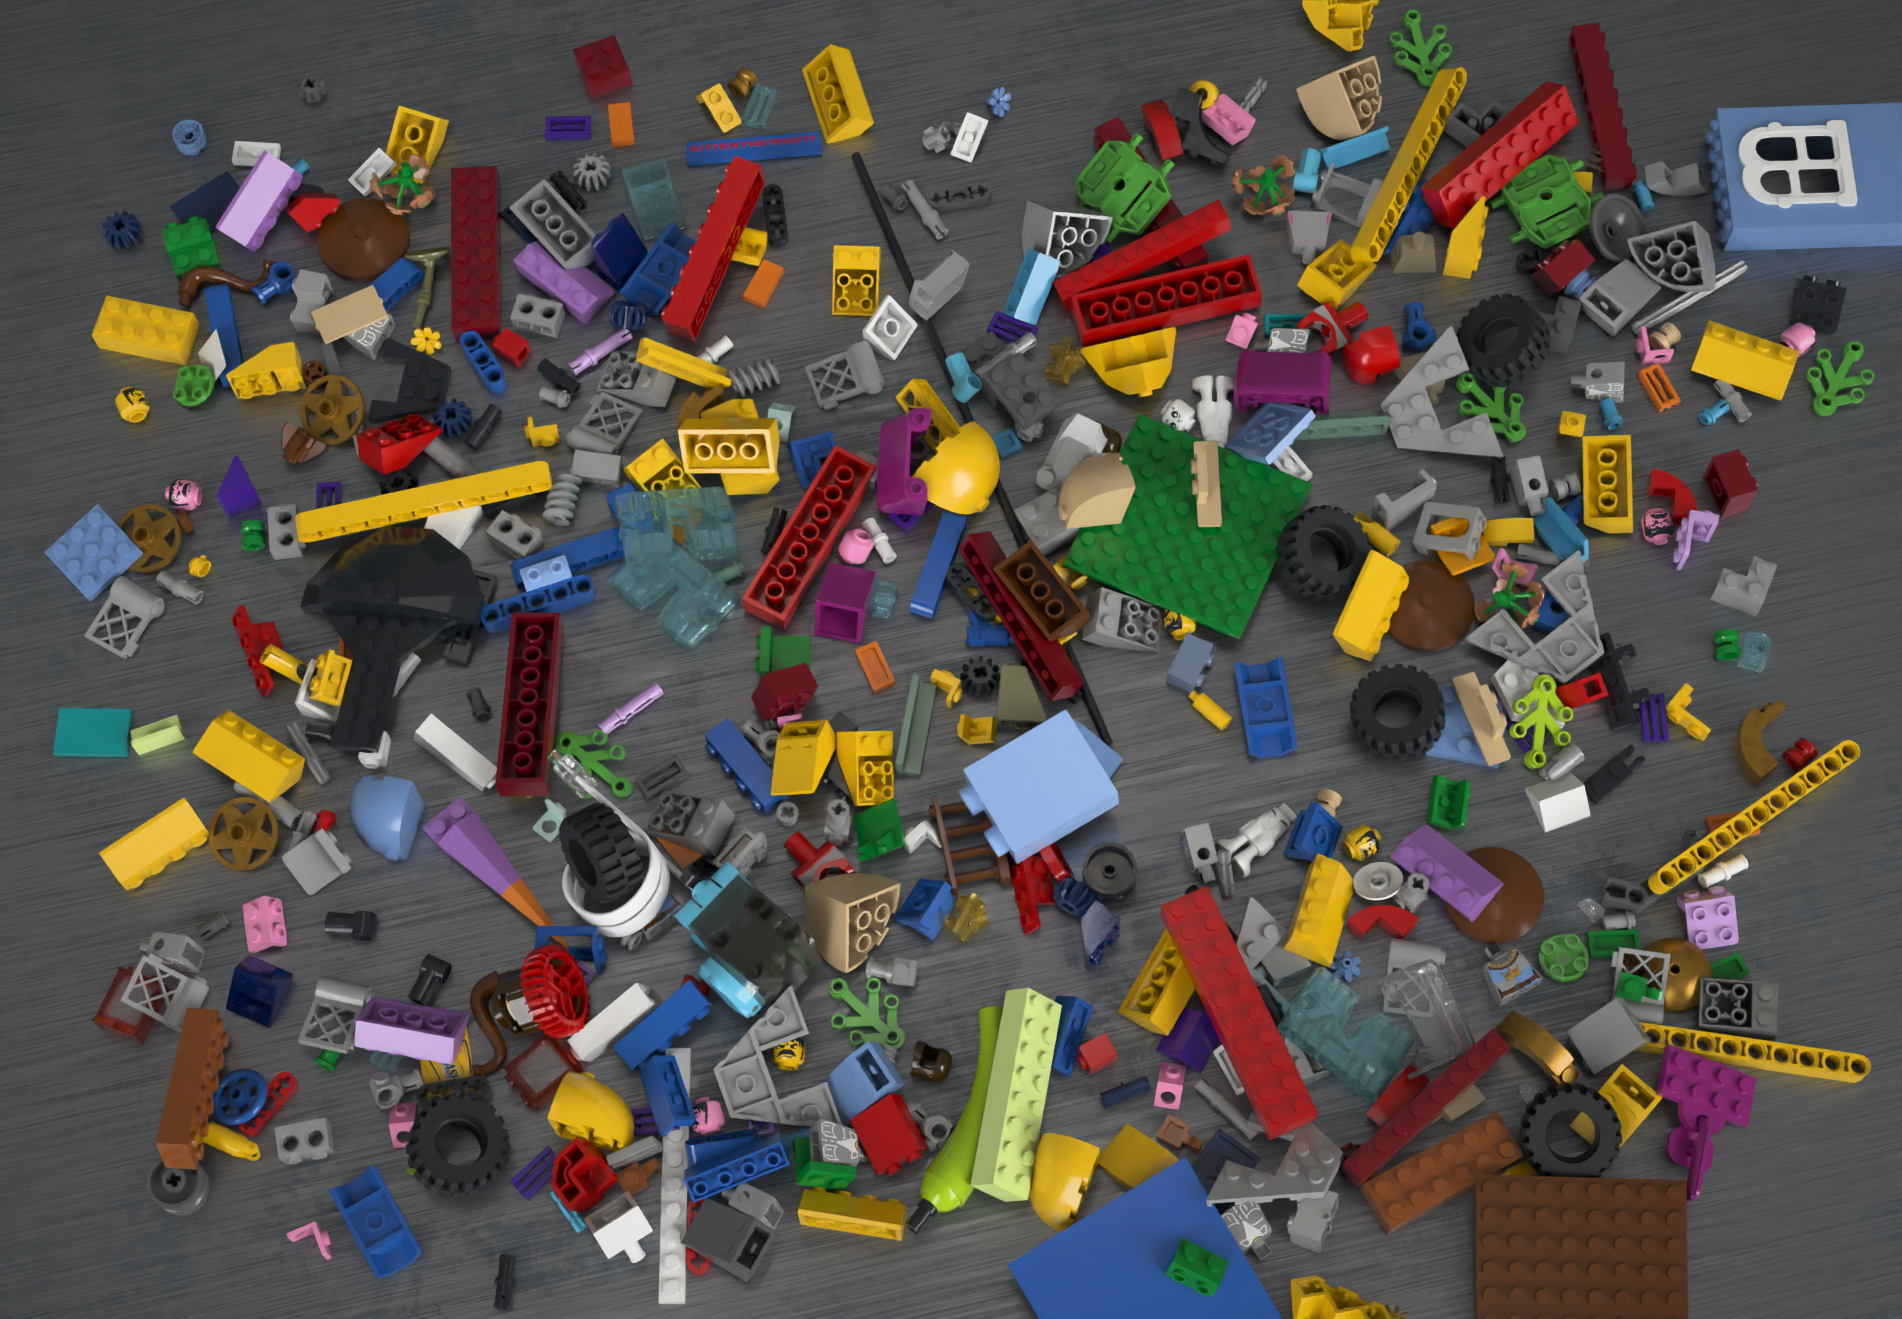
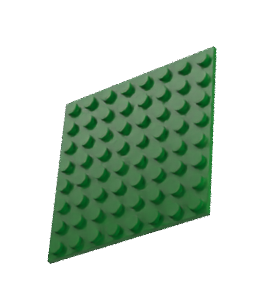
M1139 414L1119 452L1123 457L1121 463L1128 465L1136 486L1124 517L1119 524L1081 527L1063 562V567L1240 639L1279 557L1276 554V546L1280 544L1278 537L1283 532V528L1287 523L1299 515L1310 492L1312 483L1260 462L1243 458L1238 453L1217 445L1222 525L1220 527H1199L1197 522L1196 495H1192V480H1195V474H1191V459H1194V442L1205 440Z

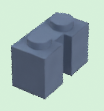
M1187 633L1167 673L1166 682L1190 693L1195 690L1196 686L1200 688L1206 675L1202 672L1206 666H1211L1215 658V654L1212 653L1214 644Z

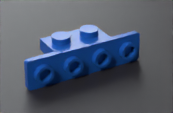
M1425 179L1417 182L1382 255L1392 251L1400 236L1413 235L1416 232H1423L1425 234L1434 217L1429 206L1421 200L1423 195L1421 186L1428 180Z

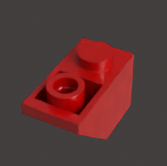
M302 193L286 210L309 233L311 230L314 231L319 228L323 223L322 219L327 214H333L339 208L338 204L341 201L335 193Z
M1600 672L1564 684L1555 690V694L1563 706L1571 709L1608 696Z

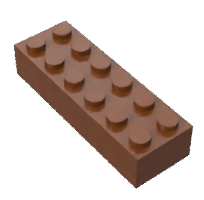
M187 1008L156 1139V1146L166 1168L197 1170L198 1161L202 1160L204 1155L202 1143L204 1137H207L209 1133L208 1117L214 1110L213 1094L219 1088L218 1072L222 1070L224 1065L223 1049L227 1048L229 1043V1034L225 1032L224 1020L220 1018L217 1009Z
M1496 1111L1363 1184L1361 1191L1386 1234L1389 1235L1476 1187V1175H1498L1520 1163L1524 1155Z

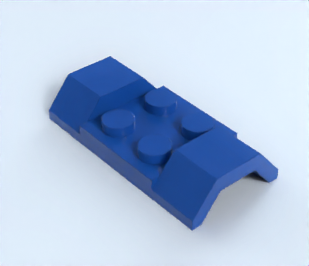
M670 223L626 282L620 293L627 301L643 303L648 308V315H659L671 298L673 286L675 284L678 285L681 278V268L684 264H687L690 258L689 250L692 244H696L697 241L684 235L675 224Z
M1278 657L1268 663L1245 665L1240 662L1234 663L1249 755L1266 758L1286 755L1296 750L1298 745L1283 658Z
M374 1164L369 1166L363 1175L348 1184L328 1190L376 1279L393 1275L413 1263L423 1252Z

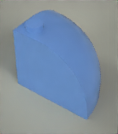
M364 776L361 778V781L356 780L350 797L349 812L351 823L357 836L369 848L384 854L388 859H407L425 809V804L413 781L384 776L383 781L375 780V776Z

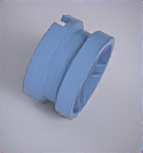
M188 119L175 125L172 137L182 154L188 156L200 153L199 151L202 148L205 149L207 137L199 122Z
M1584 269L1568 284L1564 295L1567 298L1579 301V298L1598 279L1595 277L1591 278L1589 276L1590 273Z

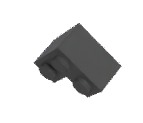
M1492 100L1481 114H1478L1461 102L1448 116L1444 132L1466 147H1469L1510 111L1495 100Z
M1559 296L1553 315L1539 312L1546 321L1550 331V347L1546 349L1563 354L1568 353L1581 301Z

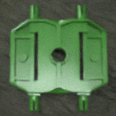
M1137 132L1128 143L1126 141L1124 143L1122 141H1107L1075 180L1077 193L1081 200L1077 207L1087 208L1092 206L1096 211L1113 217L1112 228L1106 237L1109 243L1121 232L1141 235L1173 196L1165 177L1175 164L1168 158L1159 169L1157 167L1153 168L1134 152L1136 146L1143 139ZM1121 180H1124L1125 187L1122 190L1117 191V183ZM1149 181H1152L1150 186L1141 195V197L1128 211L1124 218L1121 217L1124 211L1130 207L1131 203L1138 196V194L1144 190L1146 184Z
M1548 154L1535 160L1502 187L1501 196L1489 201L1492 210L1508 204L1520 224L1521 230L1509 235L1513 244L1528 238L1533 243L1546 249L1590 228L1591 208L1604 195L1600 192L1589 197L1577 183L1572 171L1584 167L1581 158L1568 163L1565 158ZM1545 193L1552 195V198L1549 200H1543L1540 197ZM1577 204V207L1565 213H1562L1542 224L1536 225L1537 222L1546 220L1549 216L1556 214L1560 211L1567 210L1570 206Z

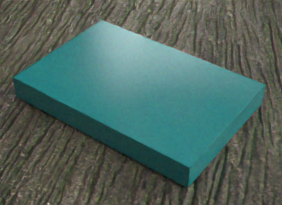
M59 708L53 754L55 756L128 757L133 711L131 709Z

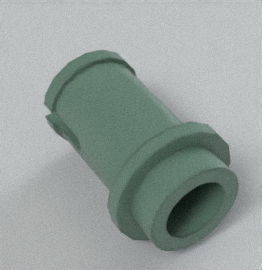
M733 560V564L714 571L720 585L738 576L743 577L742 574H745L746 570L741 560L737 562Z

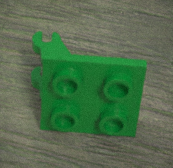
M895 799L888 800L853 815L859 844L856 852L861 854L857 856L859 861H869L906 845Z

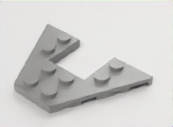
M1452 326L1443 333L1381 403L1384 415L1389 416V427L1398 449L1503 458V453L1487 413L1442 430L1426 391V387L1469 371Z
M1576 551L1540 581L1569 614L1570 618L1534 645L1503 608L1467 636L1465 641L1540 674L1549 675L1554 680L1564 684L1590 666L1604 654V649L1599 636V628L1593 611V603L1590 591L1588 590L1580 551Z
M1252 896L1248 898V904L1235 944L1256 986L1259 987L1265 983L1268 985L1274 998L1283 1005L1282 1010L1293 1026L1360 1002L1324 966H1321L1289 1001L1278 993L1254 967L1288 931Z
M792 986L787 988L713 1069L730 1118L812 1127L819 1118L842 1125L827 1082L779 1099L764 1060L762 1051L809 1034Z
M1253 1110L1247 1121L1248 1128L1265 1133ZM1313 1123L1306 1124L1279 1136V1138L1291 1141L1292 1143L1275 1176L1227 1160L1206 1199V1204L1208 1207H1212V1203L1235 1202V1205L1244 1202H1272L1276 1198L1290 1197V1201L1303 1198H1324L1344 1159L1343 1151Z

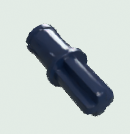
M1143 1076L1125 1084L1120 1082V1086L1103 1093L1101 1092L1100 1096L1105 1108L1124 1100L1130 1101L1129 1098L1149 1091L1151 1085L1148 1078Z

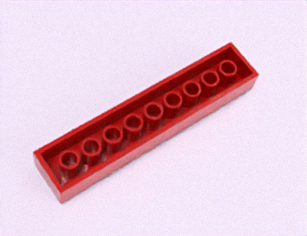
M1208 886L1161 905L1160 916L1268 1140L1270 1141L1315 1121L1318 1111Z

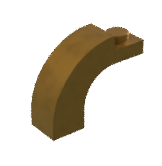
M717 385L713 389L710 388L705 391L701 398L695 393L690 395L680 410L677 429L680 428L686 419L701 418L700 414L703 411L726 402L724 390Z
M1781 699L1777 700L1774 704L1768 702L1761 710L1755 706L1747 714L1737 732L1735 740L1736 757L1742 771L1755 786L1773 773L1779 764L1764 747L1762 730L1784 711L1786 705Z
M1511 1011L1495 1028L1512 1048L1522 1051L1533 1059L1543 1069L1554 1086L1561 1085L1562 1082L1572 1084L1580 1075L1572 1064L1573 1057L1549 1032L1526 1016Z

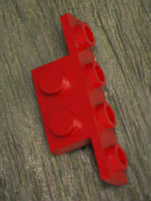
M239 605L232 616V623L240 636V645L246 652L248 667L253 671L255 686L260 690L262 697H268L274 687L268 670L271 668L262 664L260 659L264 650L270 644L283 651L284 648L274 621L251 624L245 606Z
M1007 852L1006 856L1013 881L1015 900L1018 904L1020 923L1024 934H1031L1041 926L1037 906H1052L1055 904L1052 896L1054 888L1050 870L1042 856H1030L1017 864L1010 852Z

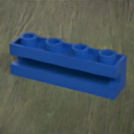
M728 718L705 734L707 743L705 748L712 757L717 755L722 761L719 763L722 769L728 775L730 773L733 774L736 778L735 784L742 792H748L751 796L749 800L757 810L762 809L767 814L774 809V803L778 800L782 803L789 797V795H771L773 771Z
M689 980L613 1046L631 1070L639 1068L642 1070L652 1056L658 1051L662 1054L672 1045L670 1041L676 1035L681 1037L691 1029L689 1025L696 1018L701 1020L710 1012L709 1007L713 1003L707 996L703 995L695 981Z
M778 1132L685 1169L684 1182L695 1203L790 1165V1154L781 1133Z

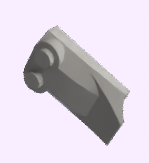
M1077 412L1070 418L1065 419L1042 468L1037 472L1035 484L1048 491L1056 488L1060 494L1066 477L1077 464L1090 456L1102 453L1108 439L1103 434L1101 424Z

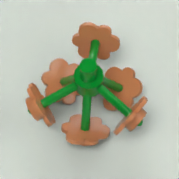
M416 154L411 155L409 161L401 164V169L397 174L393 173L389 177H385L383 181H379L375 172L372 173V179L370 180L372 191L374 193L377 192L380 198H382L381 186H383L385 194H391L393 198H397L396 202L385 203L386 208L390 209V212L395 215H403V212L410 213L411 211L408 206L401 204L402 197L407 194L406 187H410L414 192L412 196L414 200L410 203V206L414 209L426 207L435 198L432 186L419 187L414 180L415 177L418 180H422L424 176L430 173V168L426 165V159L419 158Z
M1280 154L1272 160L1274 164L1273 171L1271 169L1265 170L1263 166H1257L1255 169L1248 171L1246 179H1243L1242 169H1237L1235 175H1232V188H1235L1236 193H1243L1244 184L1252 187L1254 192H1258L1256 198L1243 199L1242 207L1252 215L1272 213L1273 216H1280L1281 213L1286 212L1285 207L1294 201L1293 194L1295 190L1293 188H1289L1287 184L1279 188L1275 183L1277 175H1281L1282 178L1286 179L1288 176L1291 177L1295 174V170L1292 167L1293 162L1287 159L1284 154ZM1264 191H1269L1271 204L1274 206L1268 210H1265V205L1259 201Z
M1516 562L1503 563L1502 571L1508 573L1510 576L1509 580L1501 578L1497 581V587H1494L1492 590L1493 599L1496 601L1493 605L1488 604L1483 599L1478 602L1474 607L1477 612V618L1480 622H1487L1497 614L1495 609L1503 606L1521 629H1524L1529 624L1533 625L1538 621L1540 616L1538 611L1542 604L1541 600L1544 599V590L1540 582L1529 581V589L1527 592L1521 593L1520 589L1515 586L1514 579L1519 577L1526 578L1528 571ZM1528 597L1530 606L1534 608L1529 612L1518 605L1516 599Z

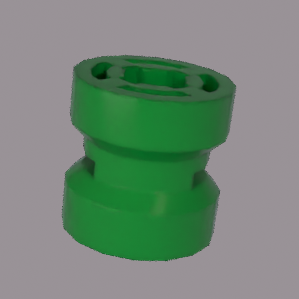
M247 520L241 523V533L243 534L241 538L242 549L258 551L265 548V538L263 537L265 524L262 521Z
M1724 629L1714 634L1715 642L1718 644L1716 649L1717 659L1734 660L1741 656V648L1737 643L1740 639L1737 630Z

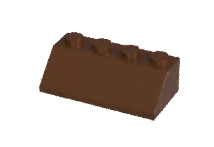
M1032 540L993 568L1050 642L1074 634L1092 620L1087 609Z

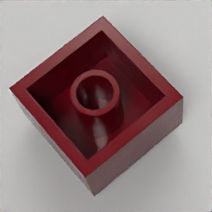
M615 35L573 49L577 68L590 99L632 85L630 70Z
M1578 238L1572 242L1567 240L1550 252L1552 255L1539 261L1534 266L1536 271L1530 276L1544 293L1549 296L1563 289L1594 262L1595 259Z
M1739 449L1712 457L1703 479L1720 517L1723 518L1748 510L1758 491V483L1756 478L1752 477L1749 472V464L1746 457L1742 456Z
M805 662L763 675L751 699L763 722L771 719L772 721H777V717H783L791 713L797 715L804 712L808 703L813 698L818 685Z

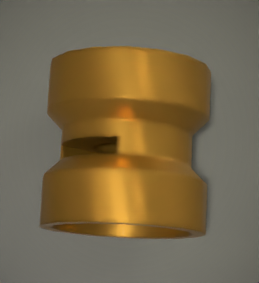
M740 67L736 72V77L729 81L727 87L736 97L744 99L749 94L750 87H754L758 82V78L748 68Z

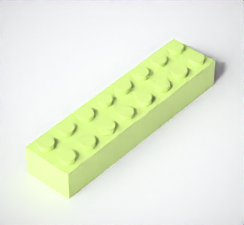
M1030 988L1006 991L970 1185L1004 1202L1028 1200L1062 1005Z

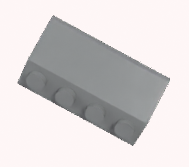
M545 179L509 207L565 270L587 266L606 251L600 238Z

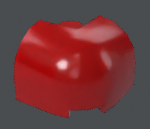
M1390 325L1360 333L1359 339L1351 344L1345 343L1342 350L1341 360L1345 371L1357 383L1365 385L1375 384L1378 374L1386 375L1395 368L1400 367L1398 346Z
M576 1137L553 1161L555 1165L552 1171L553 1181L551 1185L570 1211L581 1212L598 1204L605 1198L604 1193L619 1179L609 1166L604 1153L584 1138Z

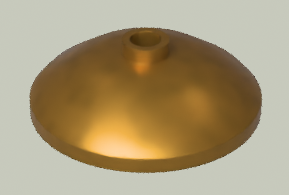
M1664 938L1648 945L1644 950L1671 954L1664 998V1011L1682 1012L1697 1006L1700 1003V978H1712L1711 965L1703 951L1693 943L1680 938ZM1640 955V957L1642 958V960H1644L1645 958L1648 957V956ZM1653 957L1645 964L1655 974L1662 969L1664 958ZM1644 966L1639 968V976L1646 977L1647 979L1651 977ZM1677 967L1680 972L1674 974L1670 971V968ZM1661 975L1657 977L1659 982L1661 980ZM1654 980L1646 985L1659 989L1658 984Z

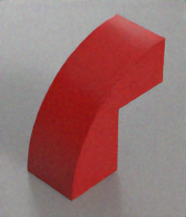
M1160 99L1141 105L1144 124L1153 134L1157 155L1162 160L1184 154L1175 122L1165 102Z
M1652 468L1648 477L1647 496L1671 498L1670 514L1673 524L1681 525L1682 518H1687L1690 510L1698 511L1692 492L1676 476Z
M1376 905L1354 914L1348 919L1346 927L1361 940L1378 923L1392 937L1404 939L1417 926L1419 918L1400 907Z
M1410 1064L1385 1090L1366 1115L1382 1128L1416 1098L1430 1080Z

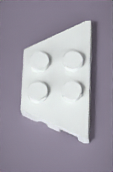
M1507 660L1491 677V681L1511 721L1520 722L1537 708V699L1529 705V710L1523 714H1516L1512 709V704L1515 700L1522 699L1532 690V683L1540 674ZM1543 683V689L1546 691L1547 688ZM1519 702L1518 708L1521 711L1523 710V705ZM1548 702V712L1560 729H1562L1565 723L1557 719L1556 711Z

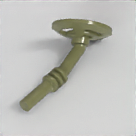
M450 247L429 248L405 254V258L422 261L423 266L426 267L423 288L419 291L416 301L418 305L412 321V327L414 328L421 327L426 308L430 306L433 296L431 290L435 264H437L436 259L450 252Z

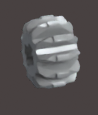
M585 152L584 159L577 157V164H573V178L578 183V186L580 188L586 187L588 192L592 187H595L598 191L599 185L606 187V180H610L611 168L610 164L606 162L603 155L598 157L595 152L592 156Z

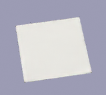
M217 329L198 352L201 364L207 365L213 371L215 380L226 367Z

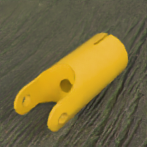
M1357 513L1353 518L1356 522L1360 521L1363 525V532L1367 533L1370 538L1367 542L1386 557H1389L1399 546L1401 540L1373 519L1368 518L1363 513Z
M272 644L264 650L260 659L262 664L301 685L303 680L297 675V667L301 666L307 669L309 666Z
M213 1121L210 1122L209 1133L207 1137H204L203 1143L232 1156L246 1158L251 1161H257L260 1158L261 1153L256 1143L249 1141L243 1134Z

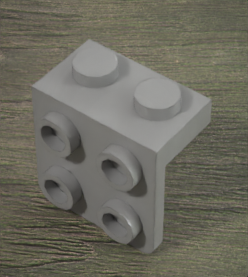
M744 827L712 862L713 866L719 869L727 861L738 870L743 879L746 878L751 871L750 867L755 861L760 862L767 854L766 849L768 847L765 834L760 831L757 835H754Z
M320 828L282 856L283 862L308 895L315 894L335 878L352 869L349 865L352 862L351 858L344 849L339 852L334 845L337 839L329 829L325 832Z

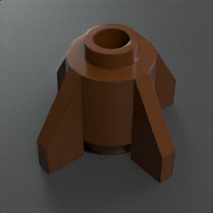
M286 421L282 428L281 451L285 453L283 458L292 464L296 462L303 463L321 454L326 447L324 443L315 439L303 428L298 427L297 429L296 426Z

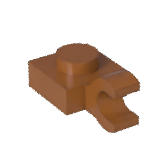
M1169 1114L1156 1135V1139L1177 1150L1183 1144L1191 1151L1199 1154L1203 1146L1201 1139L1189 1134L1191 1130L1190 1125Z
M654 1158L643 1167H640L639 1163L635 1162L616 1173L619 1178L618 1182L624 1193L628 1191L633 1196L649 1187L650 1183L647 1178L662 1171V1168L656 1158Z

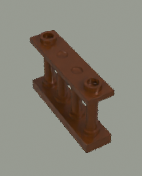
M933 796V805L929 806L931 820L936 819L948 872V874H944V879L952 886L953 896L958 895L957 884L995 877V879L1000 878L1001 886L1011 884L1006 853L998 858L988 841L985 845L949 852L947 838L985 831L991 828L993 824L985 813L986 818H983L980 822L944 829L942 815L967 811L969 809L964 801L939 806L937 796ZM985 854L995 856L996 864H992L990 868L954 875L952 861Z

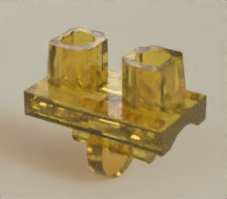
M1063 338L1062 343L1051 345L1050 356L1052 359H1058L1057 364L1048 363L1045 374L1049 379L1058 380L1062 386H1068L1071 373L1076 374L1077 369L1084 368L1086 363L1085 359L1080 357L1081 351L1070 344V338Z
M972 893L970 897L960 895L955 906L958 911L962 912L960 917L950 916L945 923V927L949 932L954 934L960 942L967 944L972 933L977 934L979 928L987 929L989 926V922L984 919L987 911L984 910L986 905L979 899L977 894Z

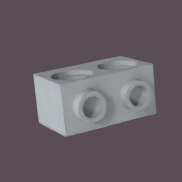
M518 294L510 318L515 329L558 338L565 317L563 304L555 299L545 300L532 294ZM526 310H532L529 313H523ZM547 315H554L551 318H545Z
M296 504L267 508L269 547L274 560L303 557V548H306V542L298 540L295 516L302 512H299ZM286 519H291L289 523L282 524ZM293 540L291 544L284 545L286 541Z
M504 510L501 511L486 531L491 543L517 559L536 554L544 544L541 531L532 524L528 526L522 522L518 515L514 513L508 514ZM506 527L512 528L509 532H502ZM531 539L529 543L521 544L523 540Z
M326 1118L275 1127L278 1157L283 1163L286 1162L289 1165L298 1164L305 1158L312 1157V1159L318 1160L326 1158L327 1154L334 1153L331 1124ZM323 1135V1140L320 1144L312 1145V1140L315 1136ZM290 1141H298L294 1149L287 1150V1144Z

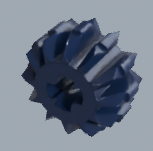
M124 210L119 215L115 211V216H107L108 222L102 223V228L104 229L102 235L111 247L115 246L120 250L125 246L129 249V244H137L136 238L142 237L140 231L142 226L133 213L128 214Z
M614 301L609 309V323L620 329H642L646 326L648 320V308L643 303H638L637 301Z
M453 398L451 403L444 400L443 406L436 405L437 412L432 413V418L434 420L433 424L442 428L440 435L448 434V437L452 439L454 434L461 437V431L469 432L468 425L472 424L473 420L471 410L466 407L465 402L460 401L457 403L456 399Z
M1067 877L1057 885L1052 895L1055 903L1065 910L1067 914L1070 913L1074 917L1079 916L1082 918L1092 910L1097 900L1095 893L1088 886L1084 885L1082 881L1079 882L1075 878L1070 879Z

